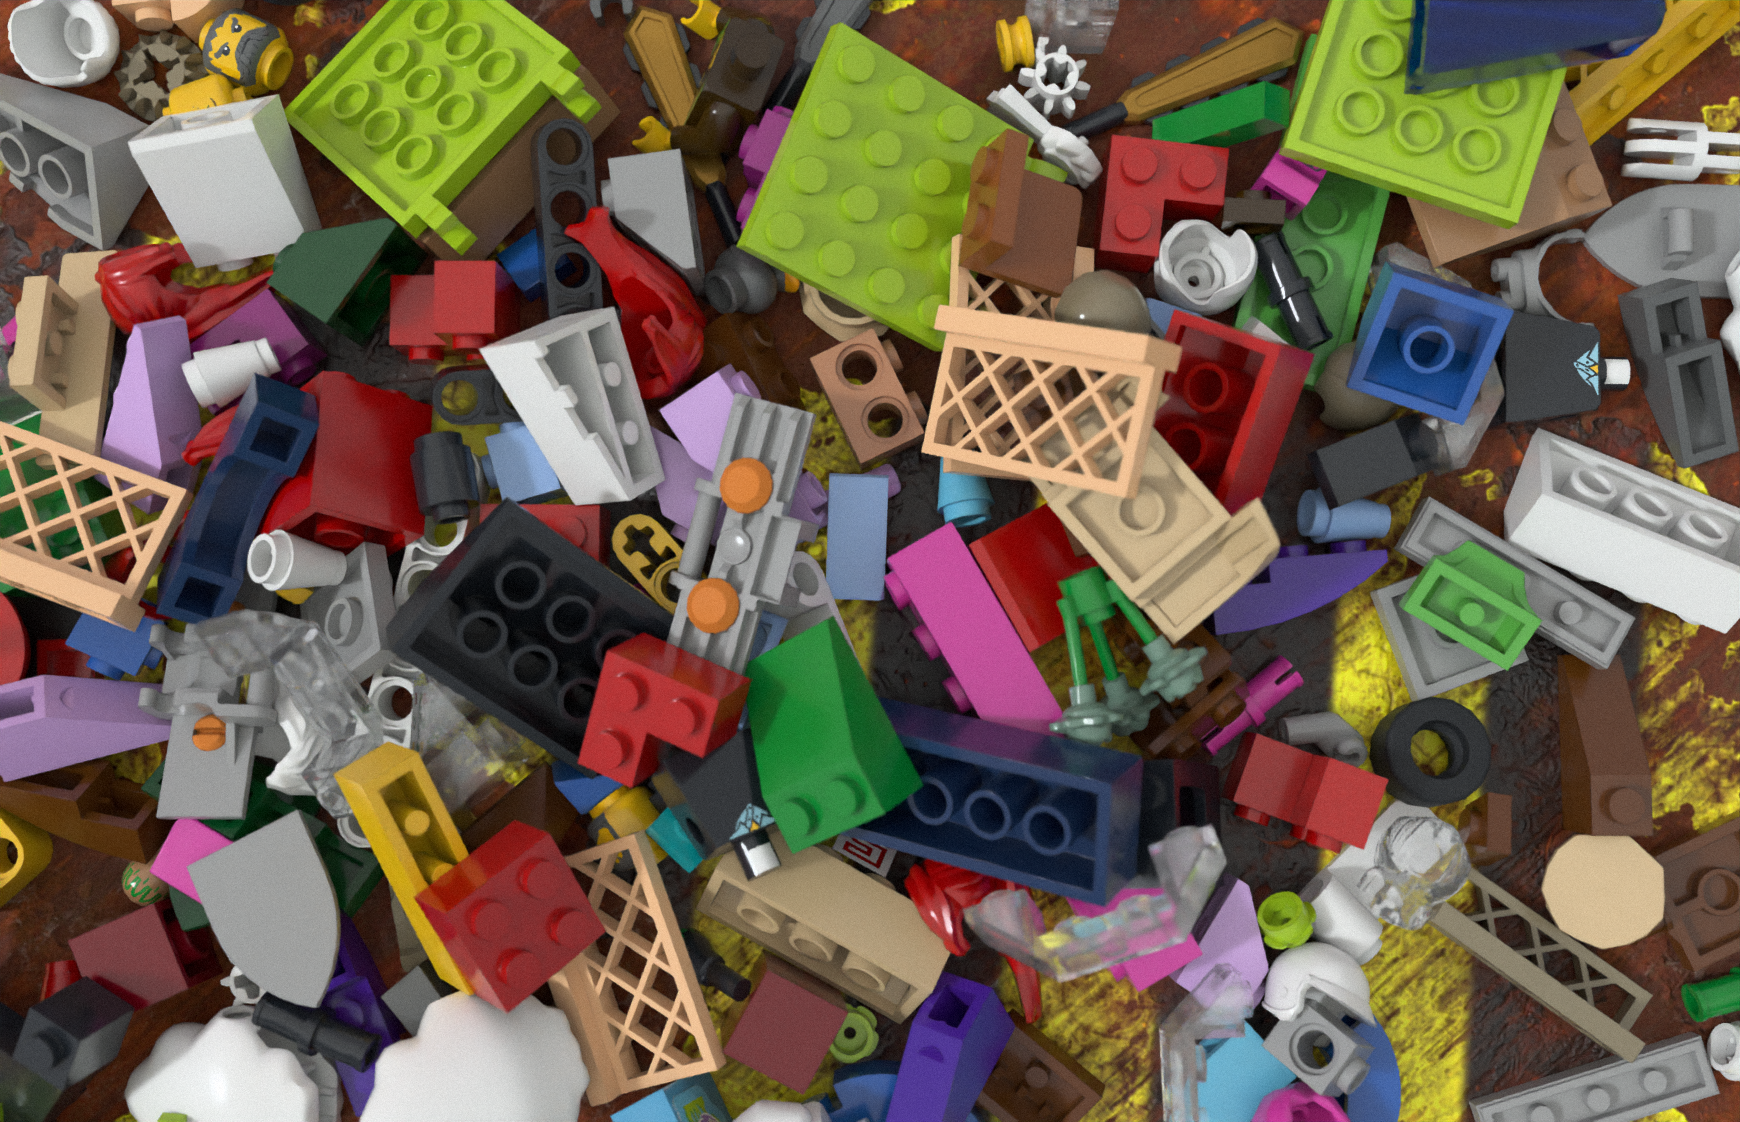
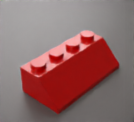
M1174 309L1163 341L1181 346L1182 350L1177 372L1164 371L1160 390L1170 398L1155 412L1152 426L1225 510L1232 515L1248 501L1258 498L1261 502L1315 354L1256 333Z

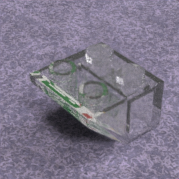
M422 672L414 679L410 749L419 753L449 814L479 805L530 758L528 753L521 747L526 742V739L520 733Z

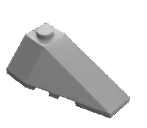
M0 73V160L11 171L9 181L22 193L33 189L50 205L47 215L62 229L102 251L113 247L149 186L128 145V141L149 125L107 103Z

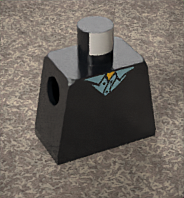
M1514 311L1484 378L1485 430L1493 431L1567 420L1597 411L1601 404V391L1622 392L1627 388L1630 380V363L1626 357L1600 356V332L1595 326Z
M751 727L736 732L735 736L703 758L686 751L661 762L651 779L702 859L705 861L734 850L747 881L763 877L782 866L769 835L776 833L780 829L763 799Z

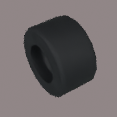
M1428 697L1399 706L1380 720L1371 737L1370 761L1374 774L1389 779L1385 789L1388 794L1407 805L1430 808L1464 800L1481 787L1491 766L1492 747L1485 726L1470 709L1451 699ZM1419 731H1433L1445 743L1448 752V765L1439 775L1432 776L1422 773L1413 761L1411 739Z

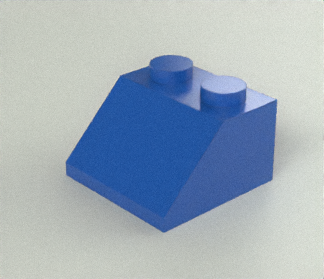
M1385 261L1362 317L1345 385L1348 388L1464 426L1514 310L1499 297Z

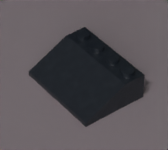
M507 496L423 579L387 625L386 633L391 652L593 780L598 772L578 764L607 650L643 632L667 642L674 614Z

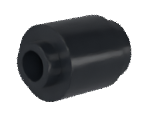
M455 431L435 432L416 438L413 441L415 452L409 458L419 513L424 516H433L435 524H452L469 519L471 517L470 510L481 504L470 446L464 445L462 434Z

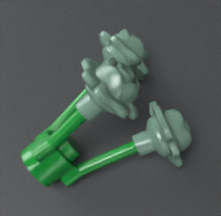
M1101 565L1078 572L1057 582L1063 598L1056 602L1064 620L1074 686L1069 687L1072 706L1062 713V718L1049 724L1051 731L1063 733L1065 739L1100 746L1103 741L1109 743L1112 741V733L1119 737L1128 736L1136 731H1142L1148 726L1150 710L1160 703L1159 696L1155 695L1153 691H1158L1167 702L1175 700V697L1180 699L1192 692L1196 684H1199L1204 679L1199 662L1208 652L1205 647L1193 648L1189 651L1185 648L1173 649L1163 634L1159 637L1155 634L1134 602L1128 598L1113 579H1109L1107 572ZM1114 602L1118 604L1146 644L1142 650L1152 662L1147 673L1148 679L1144 681L1140 689L1130 687L1125 673L1118 672L1101 622L1116 614L1112 604ZM1078 620L1081 627L1089 626L1105 673L1102 683L1106 695L1099 702H1096L1094 684H1088Z

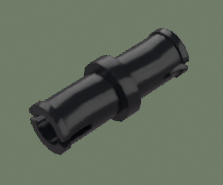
M1280 231L1254 243L1258 253L1257 266L1271 293L1266 298L1271 309L1278 308L1296 347L1310 351L1330 341L1334 336L1329 331L1311 294V291L1315 288L1309 276L1303 277L1285 240L1284 232Z
M267 991L258 1001L252 1015V1023L297 1043L298 1050L301 1053L311 1057L317 1053L323 1054L355 1068L360 1073H365L371 1067L382 1044L381 1035L370 1033L336 1018V1011L330 1007L320 1005L315 1009L295 1004Z

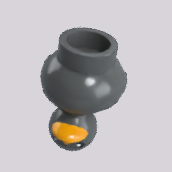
M732 244L718 256L714 269L709 271L704 279V288L710 303L722 314L734 313L736 311L747 314L761 313L773 304L777 291L794 293L799 289L801 283L797 278L736 247L737 244Z

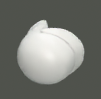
M1308 942L1294 948H1289L1281 953L1272 963L1266 980L1264 1001H1262L1261 1005L1280 1020H1295L1296 1016L1304 1008L1305 998L1317 1000L1340 1020L1343 1016L1347 1015L1376 1028L1369 1005L1370 987L1368 979L1357 961L1347 952L1326 943ZM1322 1034L1316 1039L1314 1046L1325 1048L1329 1045L1331 1039L1326 1034Z

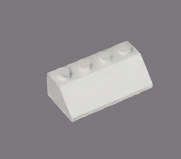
M1538 428L1531 438L1504 509L1505 541L1535 559H1541L1568 570L1573 576L1581 580H1593L1622 592L1633 601L1639 603L1648 602L1677 614L1681 619L1690 624H1702L1726 634L1740 619V508Z

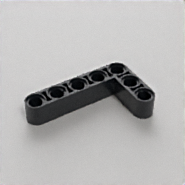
M561 118L547 122L539 127L531 139L530 147L543 323L558 316L603 308L601 267L580 241L564 234L568 226L564 227L558 224L552 217L550 210L553 198L563 191L572 194L579 203V216L572 224L584 222L589 210L592 207H597L593 145L590 134L583 125L575 120ZM555 130L566 132L574 140L576 147L575 156L567 165L557 164L547 153V139ZM573 252L579 256L583 263V275L574 285L564 286L556 278L555 264L562 255ZM488 364L457 365L443 368L434 375L430 382L429 397L431 404L439 416L451 424L477 425L523 421L515 407L505 403L503 388ZM465 380L472 384L474 397L466 408L451 410L443 405L441 400L442 391L451 381Z

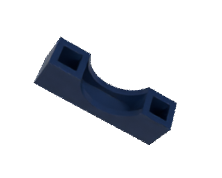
M254 373L158 576L156 613L219 632L243 583L249 549L263 514L281 483L288 477L294 478L320 425L315 395Z

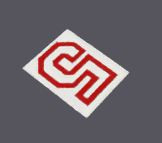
M839 834L832 848L883 877H886L897 852L895 849Z

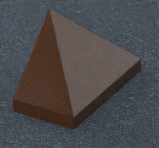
M545 760L459 835L470 855L511 822L517 820L550 833L555 844L558 845L580 812L557 788L553 779L552 767Z

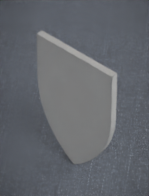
M1671 184L1636 193L1603 213L1585 231V239L1581 242L1590 254L1606 269L1635 287L1641 288L1669 278L1698 281L1700 298L1731 299L1725 273L1733 258L1740 251V185Z
M296 810L187 866V869L213 931L233 964L248 979L267 992L295 1004L318 1008L329 988L337 962L341 931L340 911L328 870L302 811Z

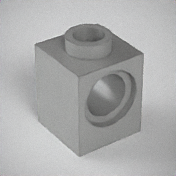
M1305 998L1304 1008L1296 1016L1295 1020H1279L1261 1045L1320 1096L1340 1097L1343 1092L1349 1095L1361 1085L1371 1067L1366 1060L1375 1049V1047L1317 1000ZM1322 1034H1326L1334 1046L1333 1059L1324 1068H1321L1313 1057L1314 1042Z

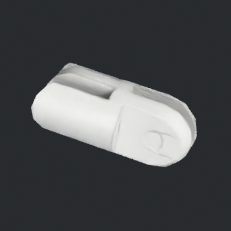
M1629 118L1626 131L1629 133L1678 136L1677 140L1639 139L1626 141L1624 155L1673 160V165L1653 163L1624 164L1621 168V176L1693 181L1700 173L1740 174V157L1707 154L1708 151L1740 152V133L1708 131L1706 124L1701 122Z

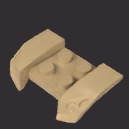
M1126 377L1107 392L1119 417L1135 405L1140 382L1139 378ZM1161 390L1156 411L1170 398ZM1095 402L1073 419L1085 443L1108 426ZM1153 426L1136 499L1028 476L1043 493L1042 495L1049 502L1050 508L1131 601L1134 600L1140 608L1142 607L1173 644L1182 639L1254 579L1276 558L1281 544L1258 498L1248 501L1230 515ZM1061 429L1040 445L1051 468H1055L1074 453ZM1114 439L1092 457L1103 478L1117 482L1123 453ZM1026 456L1024 459L1021 460L1023 462L1032 463L1029 456ZM1081 466L1073 471V473L1085 475Z

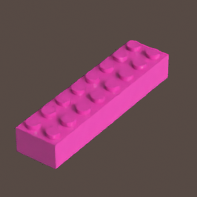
M952 521L890 556L887 559L886 565L890 573L883 576L885 587L899 610L910 606L920 626L912 630V633L928 661L939 657L950 677L941 683L957 711L963 714L970 710L976 719L1065 739L1063 733L1053 732L1049 727L1050 723H1054L1059 718H1062L1063 712ZM1122 889L1106 907L1065 897L1072 911L1078 919L1080 918L1085 928L1093 924L1099 933L1091 938L1090 942L1106 969L1111 972L1117 982L1126 977L1138 992L1203 955L1166 889Z

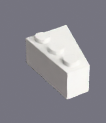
M614 306L558 316L479 349L575 506L630 501L666 480Z

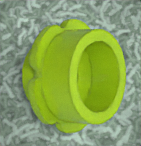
M1288 891L1278 892L1269 896L1263 901L1257 912L1259 930L1262 935H1265L1264 941L1274 949L1294 948L1304 944L1312 935V923L1317 919L1316 910L1309 902H1303L1297 894Z
M845 1003L849 1013L829 1050L836 1060L843 1063H854L864 1056H869L876 1049L879 1035L875 1032L877 1020L874 1014L866 1007L858 1006L854 1008L851 1004ZM848 1027H852L856 1031L855 1036L852 1038H848L844 1034L845 1029Z

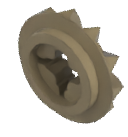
M161 29L158 35L150 37L139 34V42L131 50H121L123 56L121 68L113 72L120 86L121 92L118 95L133 112L152 122L157 121L163 116V108L169 107L170 94L154 81L148 82L155 77L154 61L157 60L167 69H172L166 74L169 82L166 85L170 92L176 87L209 76L203 64L201 50L185 36L173 35Z

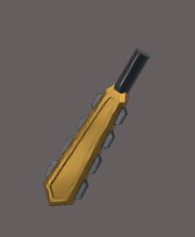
M639 5L623 33L626 40L623 52L632 71L642 74L645 79L641 90L650 109L660 111L662 117L659 122L671 132L675 126L684 125L702 78L697 65L689 63L686 56L690 52L691 47L684 26L674 23L672 14ZM724 153L682 155L691 180L706 196L726 247L729 248L732 244H738L741 237L740 227L742 224L736 220L737 212L726 187L727 173L725 166L730 159L729 156Z
M1258 17L1240 26L1237 29L1236 36L1229 40L1219 36L1203 44L1199 55L1193 58L1183 54L1168 61L1164 72L1159 75L1148 71L1134 78L1130 89L1125 91L1117 102L1064 124L1061 128L1071 132L1077 138L1083 136L1086 139H1090L1122 124L1139 125L1146 123L1152 127L1154 119L1206 102L1209 98L1220 97L1246 88L1250 83H1260L1263 81L1273 83L1281 80L1286 76L1287 70L1296 65L1304 32L1276 17L1267 21Z

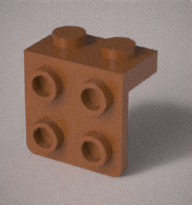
M1007 128L987 147H981L973 160L970 171L971 185L967 211L962 224L963 237L958 266L1053 298H1060L1065 287L1072 283L1083 201L1082 194L1076 187L1026 170L1025 162L1029 136Z

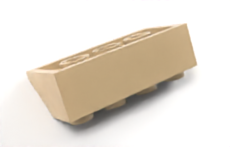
M780 830L769 835L782 866L763 877L747 881L735 851L732 850L722 856L696 910L898 1024H901L933 992L951 952L946 950L943 940L930 931L913 901L896 892L893 884L877 874H864L844 863L843 858L838 852L822 844H815L792 854Z

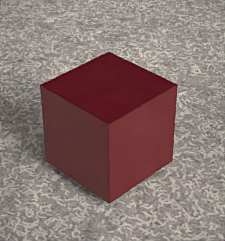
M171 898L150 904L68 940L82 978L87 976L133 1006L135 1008L134 1012L224 973L206 928L184 932L175 914Z
M763 949L747 977L752 984L749 996L742 1002L734 1001L720 1026L722 1053L804 1095L849 1012L840 990Z

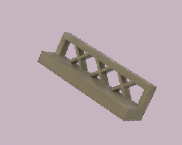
M1450 856L1412 913L1596 1044L1633 1064L1646 1043L1630 1033L1629 1030L1653 995L1566 933L1560 931L1556 926L1467 863H1464V861L1456 856ZM1459 875L1475 886L1479 911L1461 913L1443 901ZM1489 896L1503 907L1491 909ZM1517 915L1524 923L1528 945L1510 948L1499 940L1496 935L1493 918ZM1481 920L1482 927L1475 923V921ZM1538 931L1552 941L1540 943ZM1562 949L1572 955L1576 979L1558 982L1548 975L1545 970L1542 953ZM1530 955L1531 962L1523 956ZM1587 966L1600 975L1589 977ZM1614 984L1628 994L1613 1019L1595 1008L1592 987ZM1578 990L1579 996L1572 991Z

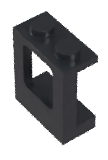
M1176 759L1143 760L1136 876L1123 889L1224 886L1218 766Z

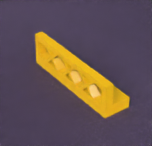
M1626 0L1576 41L1564 82L1581 79V83L1569 92V95L1581 120L1589 146L1740 21V0ZM1667 8V11L1656 20L1630 24L1641 13ZM1624 44V47L1612 56L1588 60V57L1600 48Z

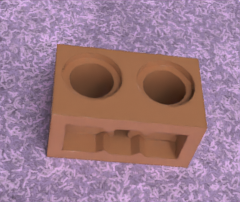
M874 328L810 358L811 369L861 471L923 441L925 432L922 425L928 423V416L917 393L912 391L905 394L896 374L903 371L904 368L890 339L880 343ZM856 359L866 360L874 366L876 375L872 381L865 385L852 384L843 375L844 368L848 363ZM881 410L891 411L899 417L902 427L892 437L882 438L876 436L868 426L871 416Z

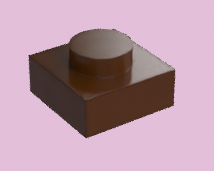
M1487 792L1465 806L1458 821V838L1460 843L1465 844L1464 863L1490 866L1511 855V795Z

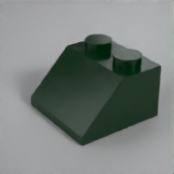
M388 218L302 233L295 244L287 245L278 254L273 264L274 273L266 283L339 333L363 347L390 310L391 275H415L428 257V254L396 223Z

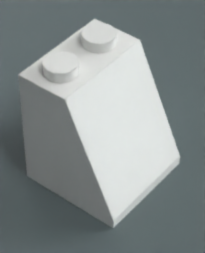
M279 94L162 116L128 141L135 161L196 268L217 264L219 271H232L252 264V257L274 254L276 259L282 249L289 244H295L302 233L322 230Z

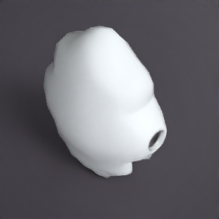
M458 991L427 1006L416 1036L411 1039L398 1041L384 1048L376 1062L375 1086L362 1113L360 1122H577L580 1101L590 1083V1076L587 1067L581 1059L580 1045L570 1031L569 1021L563 1010L546 1006L530 995L507 1014L475 994L469 996L463 991Z
M236 1005L222 1009L206 1025L195 1022H181L164 1031L156 1041L151 1054L132 1072L124 1095L130 1113L138 1122H158L163 1112L186 1114L187 1122H342L340 1115L344 1100L341 1089L342 1079L332 1058L320 1053L312 1057L301 1053L298 1050L297 1043L252 1023L254 1006Z

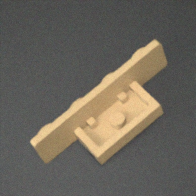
M115 250L65 254L62 258L59 285L48 275L24 277L22 298L17 304L15 312L18 327L14 355L10 357L8 362L9 386L42 411L39 435L97 457L101 455L116 325L110 319L101 301L100 284L95 281L94 275L98 271V262L103 257L117 253ZM42 454L36 457L35 463L42 469L56 470L51 455ZM67 462L69 469L78 467V465Z

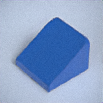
M535 228L497 254L520 291L530 302L541 296ZM566 253L555 264V274L559 282H562L577 271Z
M562 760L551 764L555 785L581 815L588 813L607 796L623 786V784L600 773H597L592 780Z

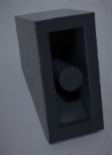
M1418 412L1306 454L1329 510L1440 467L1436 457L1438 454L1436 437L1431 428L1426 423H1422Z

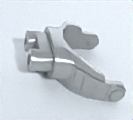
M1570 229L1562 233H1555L1538 242L1532 249L1514 251L1511 258L1493 259L1491 263V277L1494 282L1500 281L1501 291H1497L1495 296L1501 298L1514 311L1570 321L1560 316L1544 298L1538 281L1539 265L1549 246L1573 244L1585 239V233L1580 229ZM1584 322L1580 323V324H1585V325L1594 326V323H1584Z

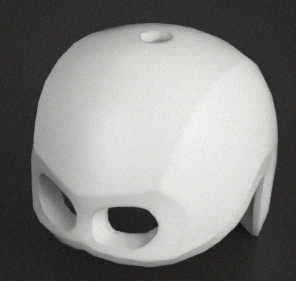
M1194 219L1181 220L1167 232L1160 243L1159 255L1154 263V283L1157 294L1168 304L1201 315L1221 313L1234 306L1252 284L1258 265L1256 246L1249 235L1241 229L1236 230L1229 237L1210 222ZM1188 281L1195 282L1197 286H1191Z

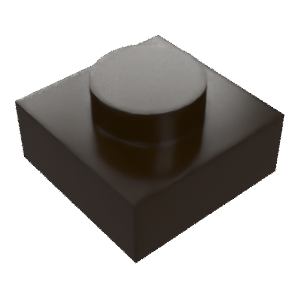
M1243 190L1236 193V198L1225 197L1221 211L1220 231L1225 235H1233L1236 230L1241 229L1249 236L1266 237L1270 234L1278 233L1284 226L1286 200H1272V194L1262 190Z

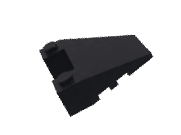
M87 976L30 1007L27 1018H24L0 1002V1103L3 1106V1122H57L56 1118L87 1090L86 1086L99 1072L106 1069L117 1057L135 1008Z

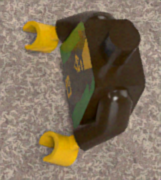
M689 0L698 6V10L689 19L681 18V23L707 40L714 38L718 33L720 35L717 38L684 125L675 126L670 132L653 116H648L639 123V127L647 133L646 136L640 140H633L632 144L643 154L680 149L682 155L724 153L733 158L742 143L747 129L754 123L761 109L783 52L785 41L775 35L773 23L760 12L729 6L720 8L710 0Z

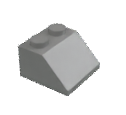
M674 149L609 158L610 179L601 180V192L604 206L610 208V216H612L614 228L618 232H624L627 239L670 265L682 277L690 292L694 295H706L704 288L705 270L693 183L681 150Z

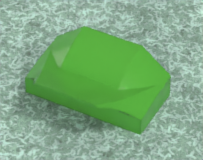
M1467 540L1460 547L1446 555H1433L1398 604L1406 612L1507 671L1543 621L1528 604L1525 591V573L1470 540Z

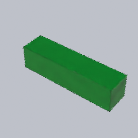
M1263 81L1153 120L1152 139L1225 148L1288 128L1290 90Z

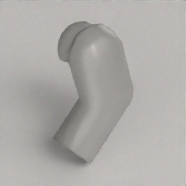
M1334 712L1313 713L1281 718L1279 720V734L1284 744L1296 746L1314 743L1328 757L1354 767L1362 765L1367 758L1368 751L1363 737L1340 715Z

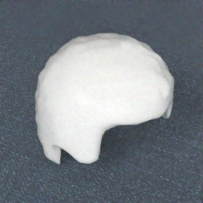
M31 0L15 8L8 22V39L15 61L21 65L27 75L43 85L68 88L94 83L104 78L110 72L119 55L120 37L118 26L107 9L100 2L94 0Z

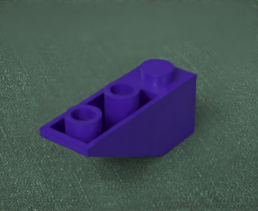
M944 971L941 972L933 992L925 999L912 1022L886 1122L966 1121L1016 1027L993 988Z

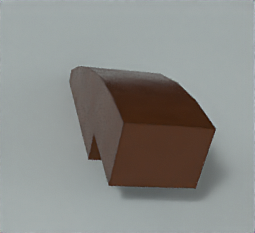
M96 758L4 782L0 775V807L59 837L111 856L147 864L163 842L166 841L173 825L178 820L157 818L159 802L142 791L141 787L144 784L116 779L112 763L108 760Z

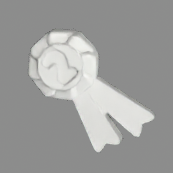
M1009 84L1006 89L1002 88L999 92L994 90L986 98L990 105L988 112L1034 139V142L1038 144L1037 150L1042 155L1043 161L1049 162L1068 172L1065 179L1066 183L1072 185L1079 184L1083 189H1086L1100 177L1103 168L1093 151L1087 146L1089 141L1083 136L1077 138L1065 129L1052 126L1012 85Z

